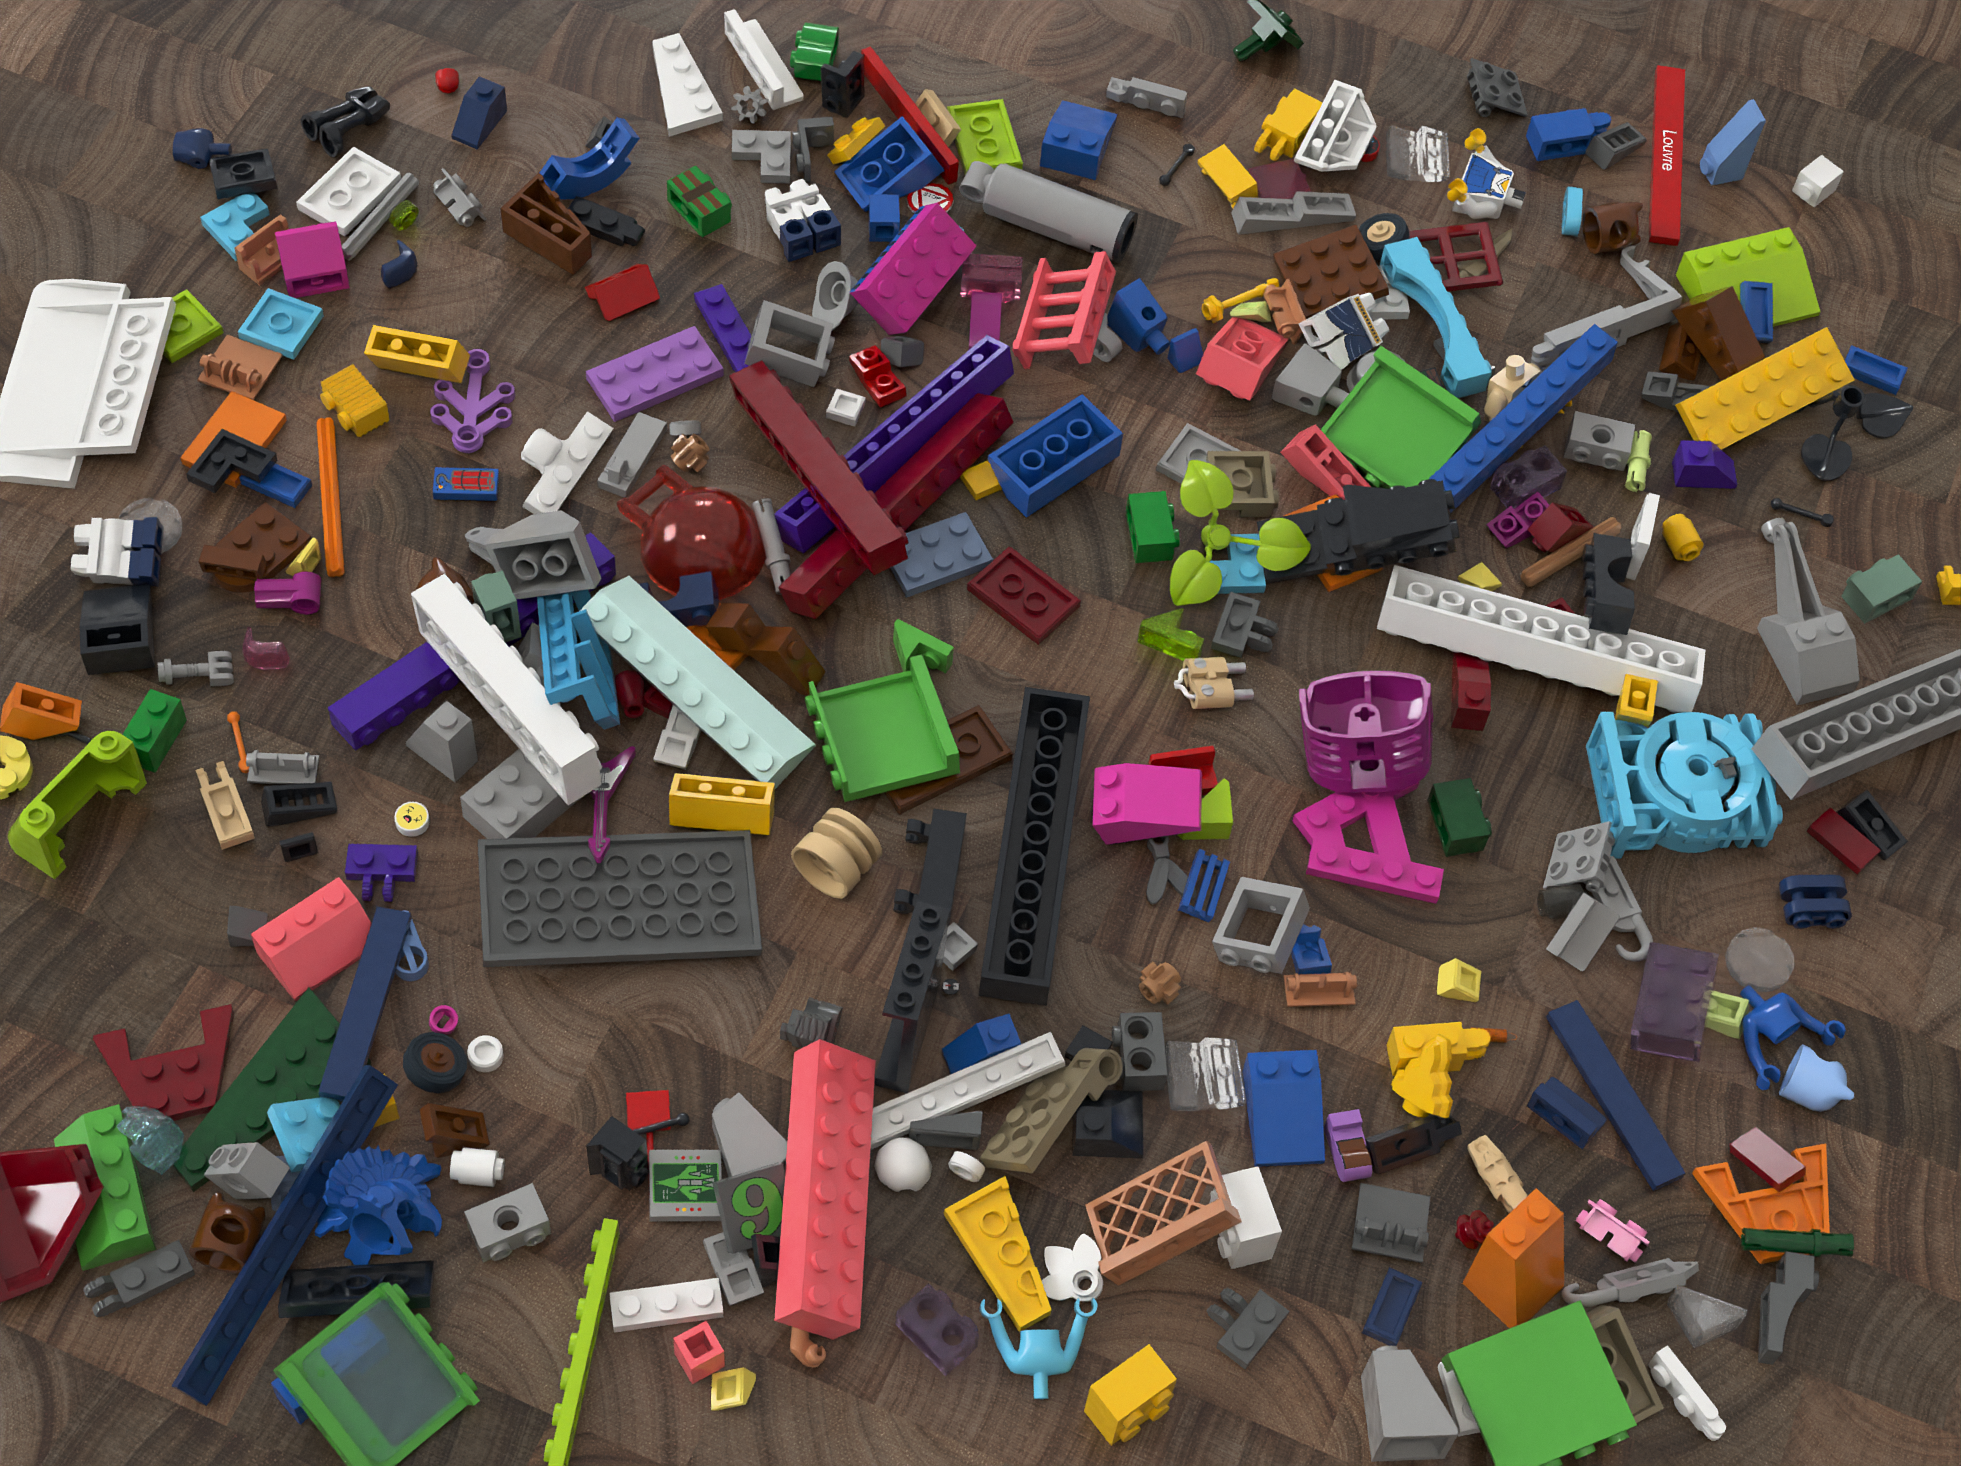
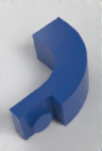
M617 117L600 142L589 152L574 158L551 155L539 173L543 176L545 184L551 191H555L560 199L566 200L574 199L576 196L581 198L607 187L631 165V161L627 156L640 138L625 119Z

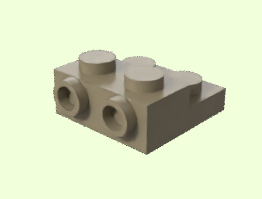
M1269 451L1207 452L1206 462L1223 471L1233 486L1234 494L1231 504L1226 508L1217 510H1239L1240 517H1271L1273 508H1278L1279 493L1277 489H1273V482L1276 479V466L1270 463Z

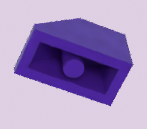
M1680 441L1672 461L1675 487L1736 489L1737 479L1734 461L1711 441Z

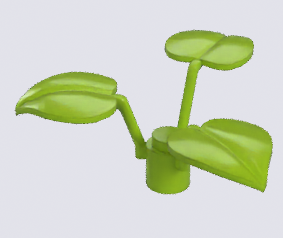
M1190 460L1181 483V503L1185 510L1194 516L1205 517L1212 512V517L1208 522L1209 524L1201 532V540L1206 546V557L1204 558L1196 550H1188L1181 554L1173 565L1170 577V594L1173 604L1181 606L1203 603L1212 599L1219 592L1222 585V573L1216 564L1210 563L1213 549H1224L1230 542L1259 546L1256 554L1258 563L1266 569L1282 571L1302 562L1308 555L1311 544L1293 521L1278 517L1272 518L1262 525L1259 531L1260 540L1231 536L1227 527L1216 523L1219 515L1217 509L1228 507L1233 500L1234 493L1230 479L1223 471L1210 463Z

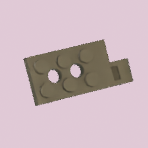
M1083 1048L1078 1051L1068 1067L1059 1068L1034 1079L1026 1087L1025 1094L1015 1108L1008 1113L1006 1121L999 1131L989 1140L987 1148L979 1159L987 1168L1033 1173L1086 1095L1092 1101H1097L1107 1085H1112L1118 1081L1123 1068L1120 1055L1110 1049Z

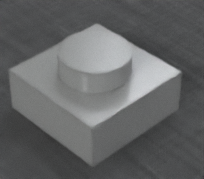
M955 922L948 926L943 962L952 971L976 952L978 946Z

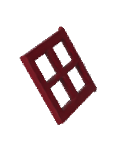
M1488 222L1409 231V239L1417 237L1420 242L1439 241L1442 255L1430 257L1432 265L1444 263L1447 279L1442 280V283L1447 292L1501 286L1503 284ZM1479 235L1482 251L1454 253L1451 238ZM1485 258L1488 275L1460 278L1457 262Z

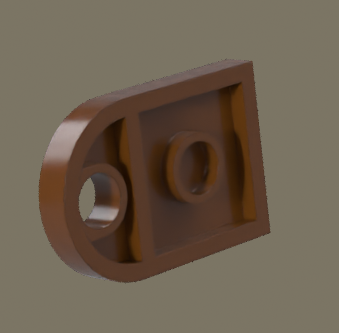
M264 502L215 546L263 554L267 566L262 579H272L300 554L312 538L311 535ZM212 573L217 584L228 591L238 593L254 591L256 580L227 577Z

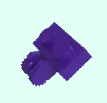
M348 844L345 868L346 880H363V901H371L374 881H384L382 889L384 901L392 902L395 881L415 882L418 857L417 845Z

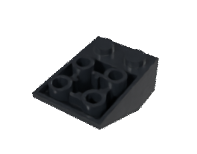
M142 584L84 591L79 628L80 654L87 674L94 675L155 668L151 585Z

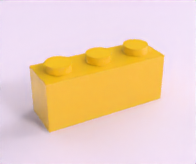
M376 325L372 327L364 352L378 368L462 383L470 358V354L458 340Z
M675 773L669 793L670 825L718 831L750 830L751 834L770 835L774 817L775 783Z

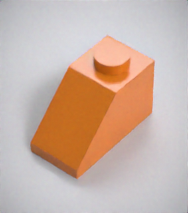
M16 682L3 704L0 731L30 740L75 731L79 727L82 701Z

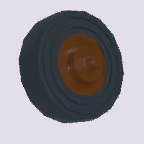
M423 1033L414 1038L403 1055V1069L407 1078L416 1087L426 1092L437 1094L449 1092L461 1082L467 1070V1056L455 1039L442 1033Z

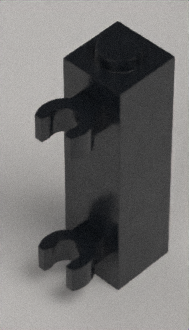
M934 808L931 825L925 824L920 820L908 819L905 841L913 844L925 842L928 845L919 894H913L904 889H896L894 912L901 914L913 913L916 901L951 909L948 926L950 925L967 813Z

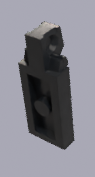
M1437 1115L1368 1137L1365 1141L1371 1158L1372 1171L1376 1174H1382L1440 1153V1148L1445 1146L1444 1141L1462 1135L1460 1122L1452 1118L1451 1115L1448 1118H1439Z

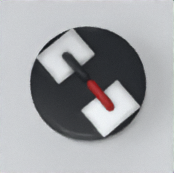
M947 979L943 982L942 989L946 994H956L959 991V983L955 979Z

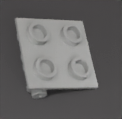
M1608 821L1558 833L1543 889L1584 882L1588 891H1599V888L1604 886V871L1608 870L1612 846L1615 843L1613 833L1610 831L1612 823Z

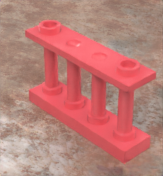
M1106 251L1094 252L1092 263L1088 269L1053 272L1046 258H1040L1037 270L1033 274V284L1018 334L1013 341V353L1018 357L1024 369H1030L1035 352L1069 349L1073 352L1079 364L1091 362L1116 270ZM1086 281L1082 291L1052 294L1055 284ZM1079 304L1078 311L1075 314L1045 317L1048 307ZM1073 327L1068 337L1038 340L1042 329Z

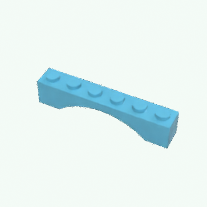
M1417 237L1384 245L1380 266L1391 286L1416 300L1431 315L1439 328L1445 349L1444 364L1440 378L1447 391L1457 398L1486 391L1489 378L1492 375L1490 363L1484 360L1479 351L1476 338L1472 337L1469 333L1464 316L1457 311L1452 294L1446 291L1440 272L1434 269L1430 261L1428 250L1422 247Z

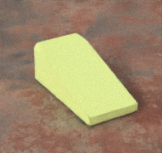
M1682 983L1672 1012L1729 1037L1740 1039L1743 1032L1742 1020L1749 1013V1000Z

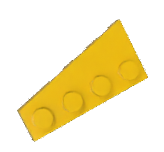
M1006 1176L944 1209L945 1218L996 1297L1002 1302L1003 1308L1019 1333L1050 1316L1051 1307L1038 1269L1034 1265L1027 1237L1024 1236L1016 1205L1013 1203L1009 1192Z

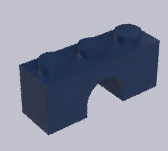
M712 572L679 577L680 589L677 595L670 600L658 602L685 627L707 625L719 608L718 588ZM648 582L640 583L639 585L654 598Z

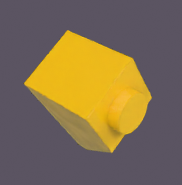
M1625 674L1617 703L1615 720L1644 725L1648 728L1654 714L1658 681Z

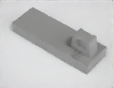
M638 412L604 471L598 478V488L627 498L666 433L667 422Z

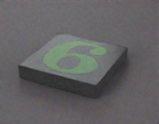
M777 1162L712 1182L728 1253L734 1254L753 1248L751 1236L754 1234L781 1237L785 1182L783 1163Z

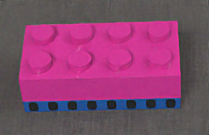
M938 203L921 206L849 293L888 335L905 333L976 248V244Z

